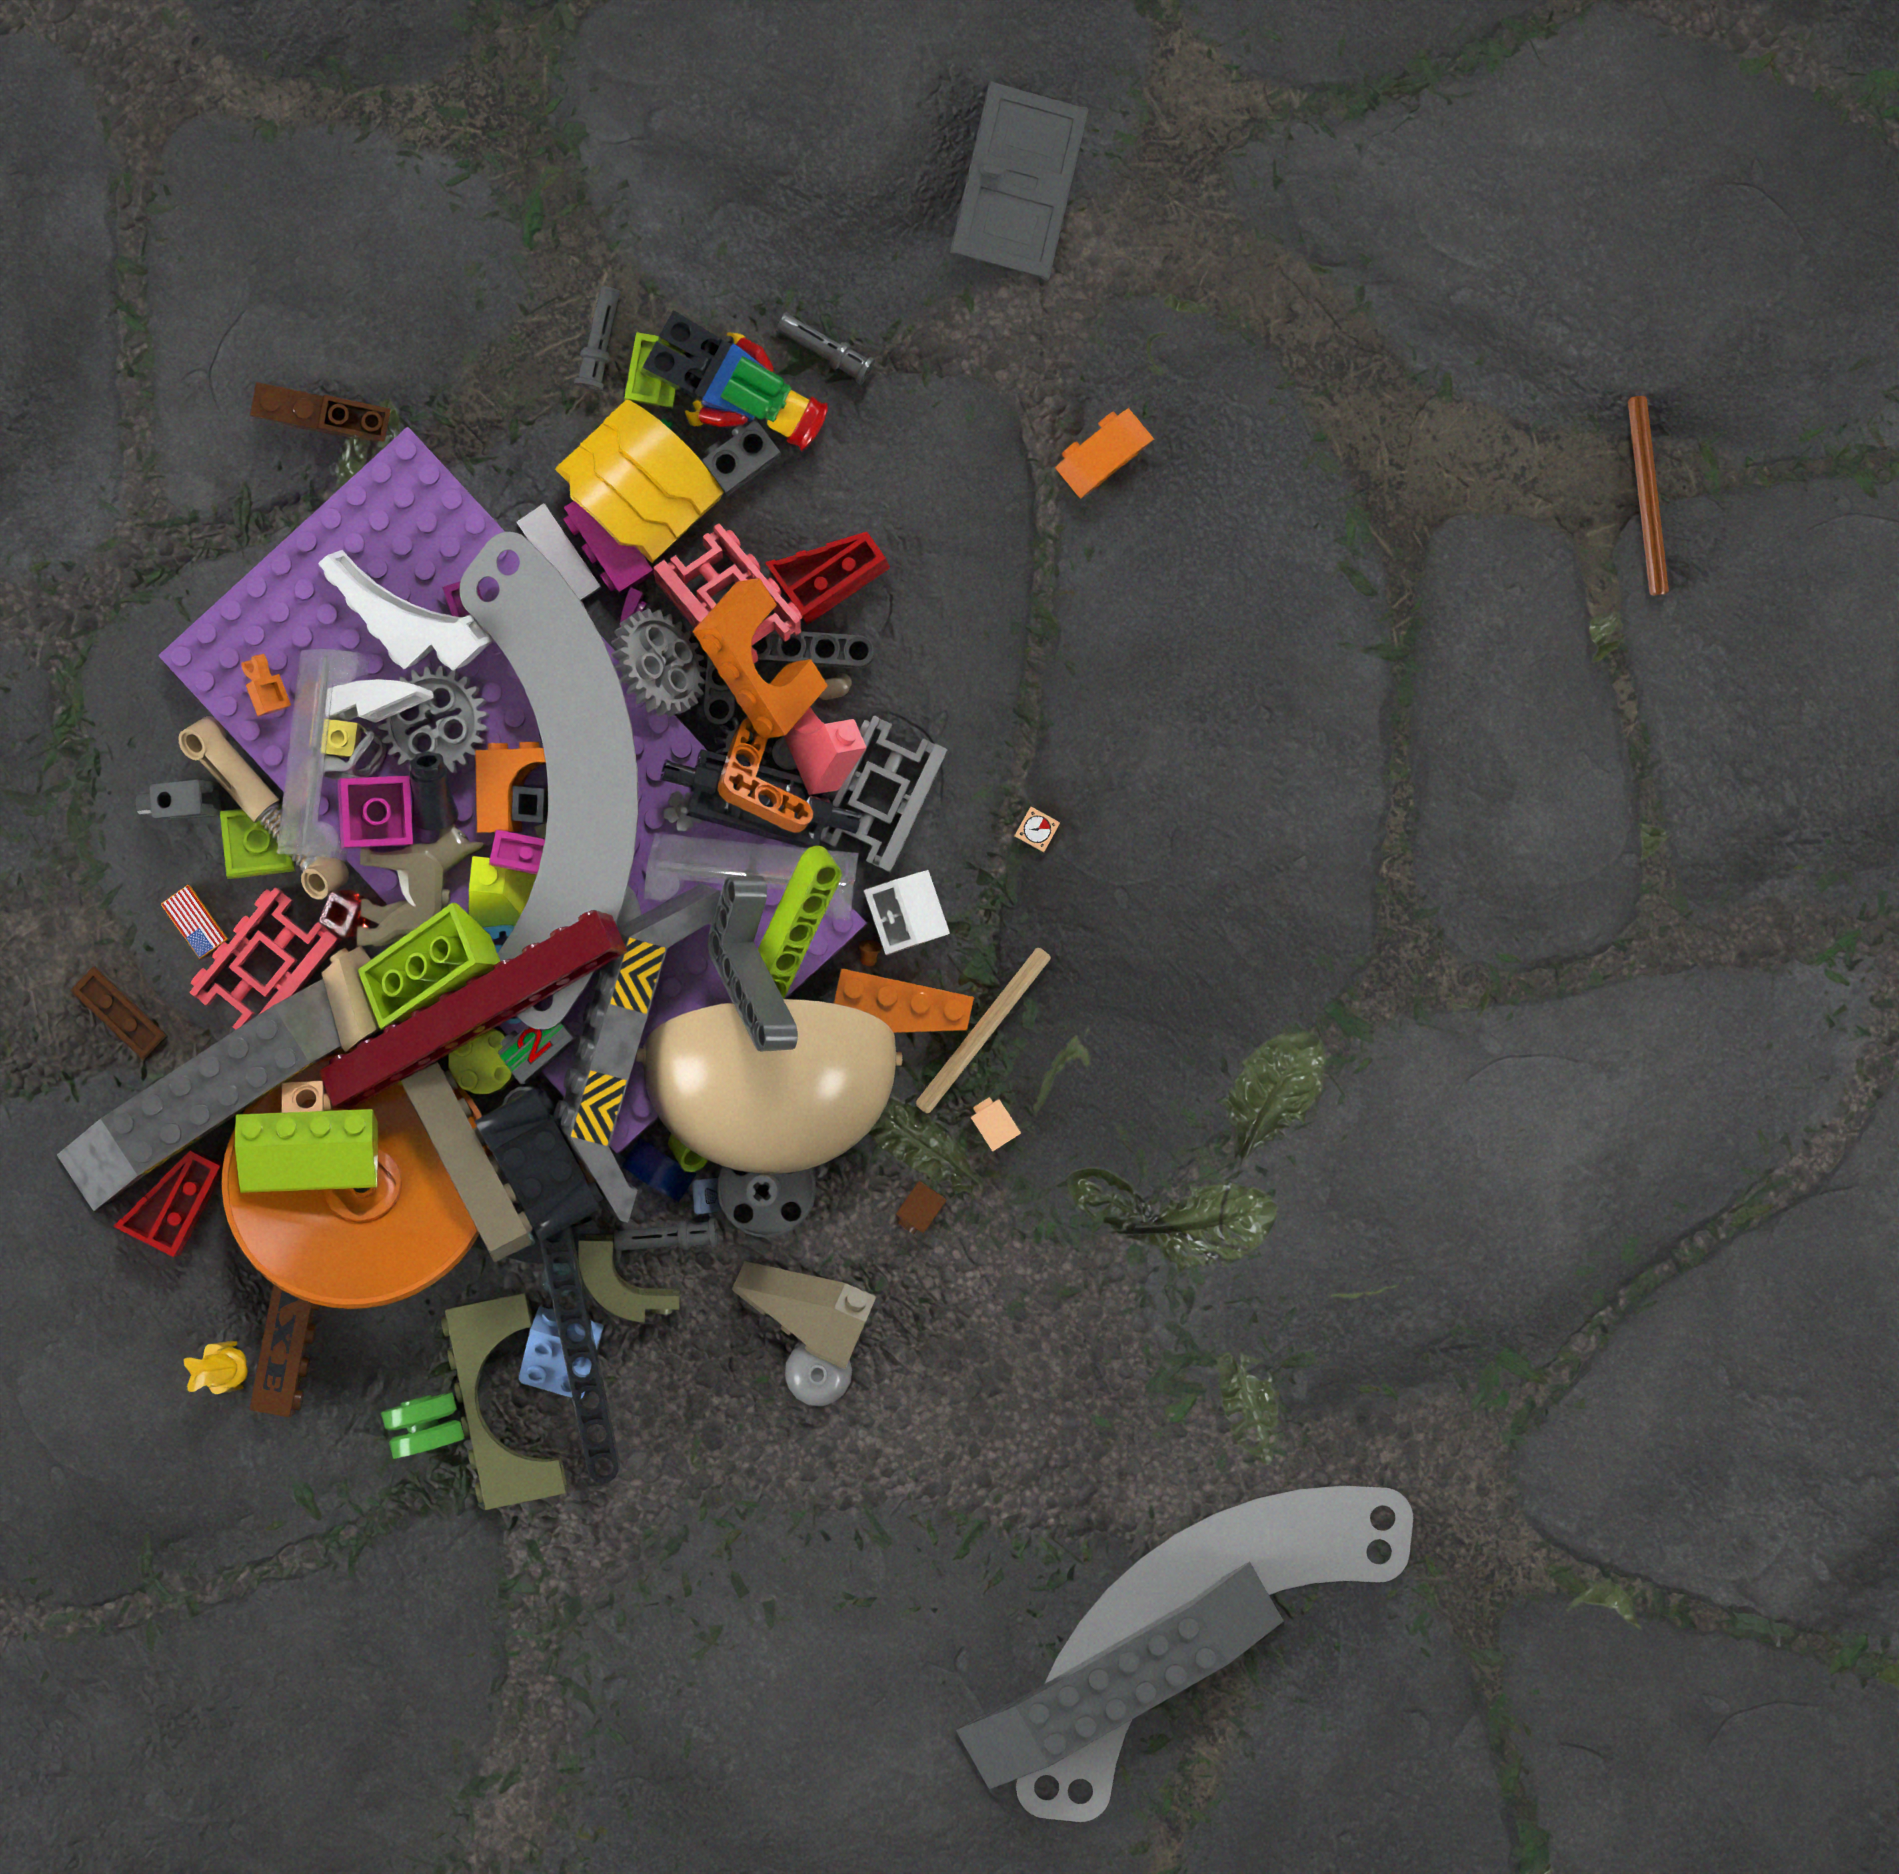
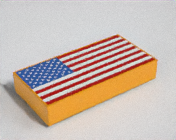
M186 885L161 903V906L199 959L204 958L223 942L229 940L190 885Z

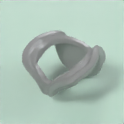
M361 727L360 730L366 734V737L356 747L349 761L345 763L336 755H325L320 762L321 773L324 777L337 781L341 778L370 777L384 762L387 755V745L382 743V739L373 733L372 730ZM372 740L381 746L372 761L361 770L355 769L359 758L367 750Z

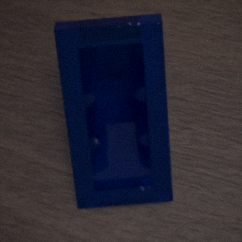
M642 1138L638 1139L622 1167L647 1185L678 1202L697 1174L696 1172L684 1171L677 1160Z

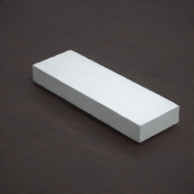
M544 503L517 521L527 539L559 571L580 601H583L602 588Z

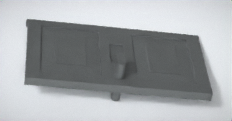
M994 82L989 83L950 253L1041 277L1043 280L1050 279L1089 109L1087 107H1079Z

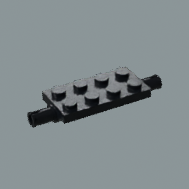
M701 749L698 753L695 767L672 762L668 759L663 764L661 772L664 773L660 776L661 781L689 787L690 796L686 816L807 849L819 846L823 828H827V826L856 834L860 825V821H857L861 819L860 812H853L833 806V802H830L828 798L829 792L809 795L801 776L759 765L756 775L757 778L805 800L812 807L813 818L803 831L794 833L728 803L720 796L718 782L727 756ZM737 759L743 766L749 767L751 765L750 762ZM733 783V784H734L733 788H734L735 790H737V789H736L737 784ZM750 790V793L748 794L749 797L753 793L752 790ZM758 795L759 801L764 806L773 807L769 797ZM794 812V813H795L794 817H795L796 819H798V818H797V814H798V813Z

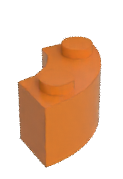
M1129 408L1118 416L1114 411L1098 423L1101 429L1081 445L1076 441L1061 453L1065 459L1055 469L1080 499L1099 487L1154 440Z

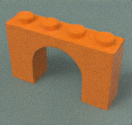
M755 578L736 582L698 624L693 633L699 640L702 649L708 654L717 668L719 675L724 679L735 696L737 703L742 707L753 724L755 731L762 739L786 736L828 685L811 659L787 663L770 684L760 677L752 660V638L757 627L777 604L761 579Z
M519 742V749H508V743H488V750H475L477 832L495 833L496 829L507 832H522V821L512 820L513 786L524 785L527 777L533 770L546 764L544 748H540V742Z

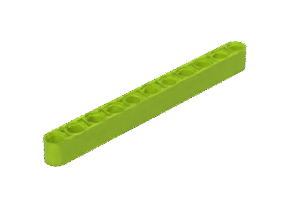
M822 846L810 847L800 857L758 947V951L783 999H785L841 880V869ZM671 1134L668 1141L669 1148L684 1171L695 1172L705 1166L708 1161L707 1159L690 1150Z

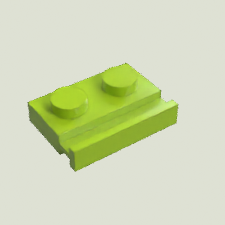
M636 332L624 399L673 409L677 389L654 377L651 378L641 373V369L654 344L658 341L659 336Z

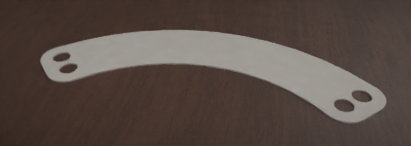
M503 532L492 537L464 572L460 582V598L463 606L492 636L509 659L524 686L536 716L544 747L548 776V818L545 844L538 874L522 914L498 952L500 961L522 954V949L526 946L545 941L550 938L552 931L560 927L571 926L579 921L578 917L591 910L612 915L616 923L624 903L634 860L638 823V767L632 724L621 683L605 643L583 603L559 571L526 537L515 532ZM512 550L519 556L520 565L514 574L507 576L499 571L497 561L502 552ZM485 577H492L499 584V594L491 602L482 601L477 593V586ZM594 971L554 993L553 1003L549 1009L539 1011L532 1006L516 1016L526 1025L535 1029H549L558 1025L583 992Z
M1332 1486L1298 1489L1261 1497L1215 1513L1173 1535L1139 1559L1117 1579L1079 1622L1056 1658L1045 1683L1193 1600L1219 1581L1221 1577L1249 1561L1269 1595L1285 1589L1313 1583L1390 1581L1402 1573L1409 1560L1413 1527L1412 1508L1401 1493L1390 1488ZM1382 1505L1390 1507L1395 1514L1393 1526L1385 1531L1377 1530L1370 1521L1372 1511ZM1382 1539L1389 1543L1392 1553L1386 1563L1374 1564L1368 1559L1366 1551L1372 1541ZM1132 1720L1057 1763L1018 1778L1016 1791L1024 1809L1036 1817L1073 1822L1090 1821L1102 1814L1110 1800L1116 1763L1125 1734ZM1050 1775L1058 1781L1059 1792L1053 1799L1043 1800L1036 1795L1034 1784L1039 1777ZM1076 1779H1085L1092 1785L1093 1795L1086 1803L1077 1804L1068 1796V1787Z

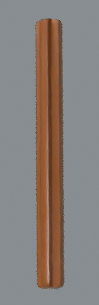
M1634 396L1628 400L1648 584L1650 594L1658 596L1667 594L1669 587L1648 403L1646 396Z

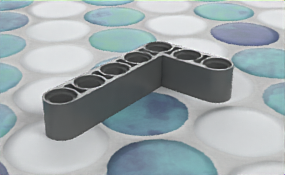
M774 630L764 637L768 644L767 649L763 653L757 654V662L787 664L789 662L811 659L815 666L859 669L865 668L873 661L874 648L868 638L860 635L801 632L797 636L794 634L790 635V639H795L801 644L800 652L790 657L783 653L782 647L785 641ZM822 641L831 642L835 647L834 654L826 659L820 658L816 654V647ZM857 643L864 644L869 649L868 656L861 661L854 660L849 655L850 648ZM707 654L704 713L713 725L718 727L722 725L727 726L731 723V719L735 717L737 701L727 684L719 686L713 682V675L717 668ZM716 702H725L729 706V713L723 719L718 720L711 716V707Z
M761 875L728 876L724 881L708 935L709 956L755 1048L760 1052L793 1050L798 1040L796 1023L754 943L767 899L766 881Z

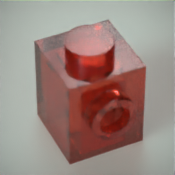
M352 889L331 891L318 921L329 927L334 934L340 937L350 938L351 936H357V928H368L371 922L370 919L360 916L362 899L367 898ZM369 900L373 905L378 906L376 903Z

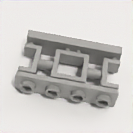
M873 716L871 722L864 720L859 731L867 748L876 729L881 731L876 744L891 751L884 768L867 761L863 772H858L857 769L864 757L865 750L840 789L831 791L828 797L829 800L833 801V806L840 808L847 791L853 792L848 805L863 812L859 820L858 831L856 834L836 828L834 834L829 833L831 826H827V828H823L820 841L836 847L842 833L848 834L872 846L866 862L891 873L947 754V749L922 739L917 752L913 753L886 740L892 724L881 720L877 716ZM924 752H927L930 756L911 796L905 793L911 781L896 774L903 757L919 764ZM871 771L901 785L887 815L858 801ZM896 813L901 814L902 816L883 856H878L877 853L882 842L867 836L874 819L877 818L891 825Z

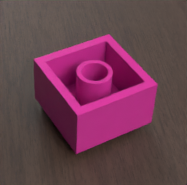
M410 776L341 778L338 780L341 848L409 846L413 844Z

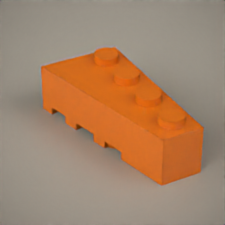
M841 968L834 1004L869 1013L885 1022L892 1029L893 1033L967 1031L974 997Z

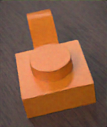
M264 654L252 656L251 660L241 663L244 674L252 680L246 684L257 716L282 711L291 706L280 674L271 676L268 661Z

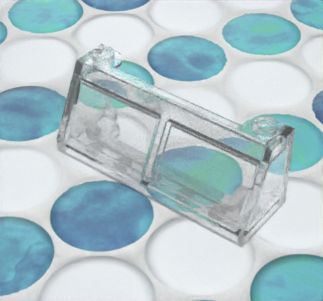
M333 649L300 651L277 854L347 861L348 848H341V842L338 841V834L334 827L325 822H318L333 687L348 684L360 676H368L369 659L359 652Z
M655 833L647 863L644 899L649 902L665 903L666 900L671 899L677 894L679 888H685V880L724 884L728 876L761 875L766 881L767 888L785 890L800 857L808 848ZM827 850L841 869L842 876L825 915L834 917L835 920L852 922L859 853Z

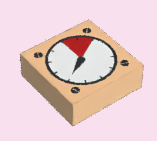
M1030 807L1014 837L1044 853L1060 822Z

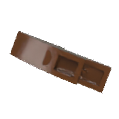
M256 382L249 416L311 431L385 442L391 409L329 395L321 396Z

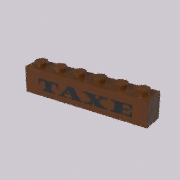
M273 1284L249 1410L290 1418L294 1415L295 1410L300 1411L302 1407L304 1391L299 1390L301 1377L306 1378L308 1375L310 1357H305L307 1345L314 1342L317 1324H312L314 1310L319 1311L321 1305L297 1298L283 1291L275 1284Z

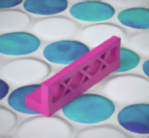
M496 829L489 865L537 875L545 839Z

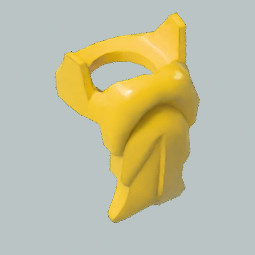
M237 1341L208 1344L205 1347L204 1356L201 1360L191 1357L184 1358V1366L191 1374L187 1384L189 1392L197 1391L206 1385L214 1394L237 1391L244 1388L243 1385L239 1384L247 1378V1360L243 1351L233 1348V1346L238 1345Z

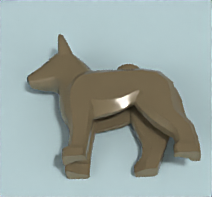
M454 822L452 825L439 830V840L434 843L413 844L398 851L383 853L374 852L371 848L361 847L360 865L396 870L402 893L406 899L383 907L373 905L369 899H362L360 916L380 925L374 929L358 927L357 945L385 946L397 942L450 904L451 895L450 889H444L445 873L458 865L467 856L485 848L486 844L483 842H470L468 837Z

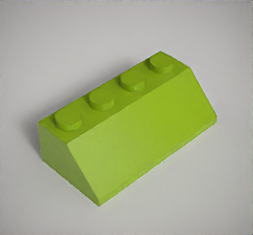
M451 903L360 967L358 973L380 1029H385L391 1024L402 1023L411 1018L413 1011L422 1007H430L439 1002L438 998L441 995L450 991H458L467 986L466 982L472 977L486 975L493 971L495 964L500 962V958L491 936L457 903Z
M373 1109L236 1114L235 1152L240 1192L377 1187L378 1121Z

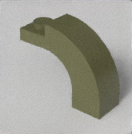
M579 1234V1267L583 1281L591 1295L605 1309L619 1317L637 1322H645V1309H652V1313L671 1314L672 1309L679 1310V1289L640 1288L629 1284L618 1274L613 1262V1234Z

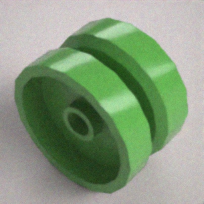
M452 1392L433 1397L427 1395L402 1402L400 1406L381 1412L385 1429L394 1431L407 1428L408 1430L406 1433L392 1437L389 1441L393 1459L421 1453L465 1439L460 1421L438 1422L439 1418L451 1415L457 1409Z

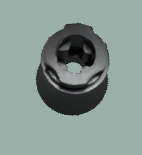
M430 751L418 753L410 761L412 823L423 830H440L452 825L459 816L449 784L447 767L444 765L443 756L440 753H432Z

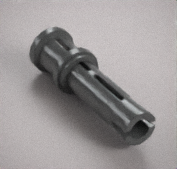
M606 286L599 288L600 292L587 347L581 350L580 357L583 358L579 376L574 379L573 383L578 387L594 391H603L604 385L601 383L605 364L610 361L607 347L619 295L621 294L620 290Z
M787 312L784 313L776 327L778 333L780 332L829 361L831 369L835 371L838 369L855 378V383L859 385L865 381L875 363L874 358H866L852 350L849 343L841 342L839 344Z
M710 1218L708 1222L688 1223L687 1220H682L678 1222V1226L614 1230L615 1251L679 1246L684 1251L689 1250L692 1246L704 1245L718 1248L716 1219Z

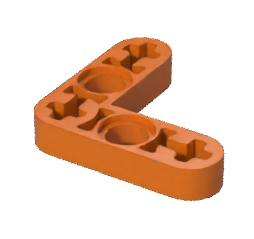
M746 718L734 733L718 782V792L728 803L790 832H801L813 818L812 807L805 800L756 777L768 738L762 739L755 731L749 718ZM749 731H751L754 740L751 744H746L750 736ZM736 755H744L749 759L751 765L749 767L741 765L737 761ZM733 783L737 784V786H736V789H737V790H735V789L733 788V786H734ZM750 790H752L753 793L749 797L748 794L750 793ZM758 795L769 797L773 807L764 806L759 801ZM794 812L798 813V814H797V818H798V819H796V818L794 817V815H795Z

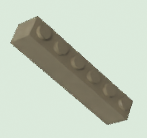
M437 1062L401 1080L413 1108L493 1261L496 1262L530 1245L531 1241L528 1232L533 1229L524 1212L517 1214L513 1203L517 1202V1198L509 1183L502 1185L497 1175L503 1172L495 1156L487 1157L483 1149L487 1143L478 1127L473 1129L469 1123L468 1118L473 1115L464 1098L457 1100L453 1090L458 1087L450 1071L448 1070L443 1073Z

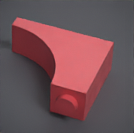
M811 707L784 736L809 795L839 790L867 748L854 719L824 724Z

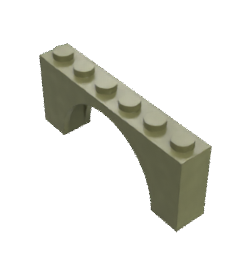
M528 1292L445 1309L446 1316L441 1317V1324L444 1336H450L453 1349L448 1350V1358L451 1370L457 1369L459 1383H455V1393L458 1403L464 1402L466 1416L461 1417L465 1437L471 1436L473 1449L468 1450L471 1469H477L480 1482L475 1483L478 1502H484L485 1510L565 1494L568 1491L562 1457L553 1459L534 1458L510 1449L491 1432L479 1406V1379L490 1353L506 1337L521 1329L531 1327L534 1320Z

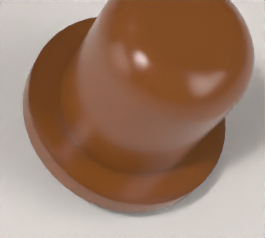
M873 940L861 941L858 945L861 951L860 962L865 966L875 965L877 955L882 950V945Z

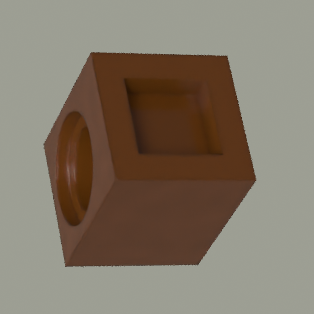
M919 1180L896 1212V1215L901 1217L898 1224L912 1234H915L917 1230L924 1234L947 1199Z

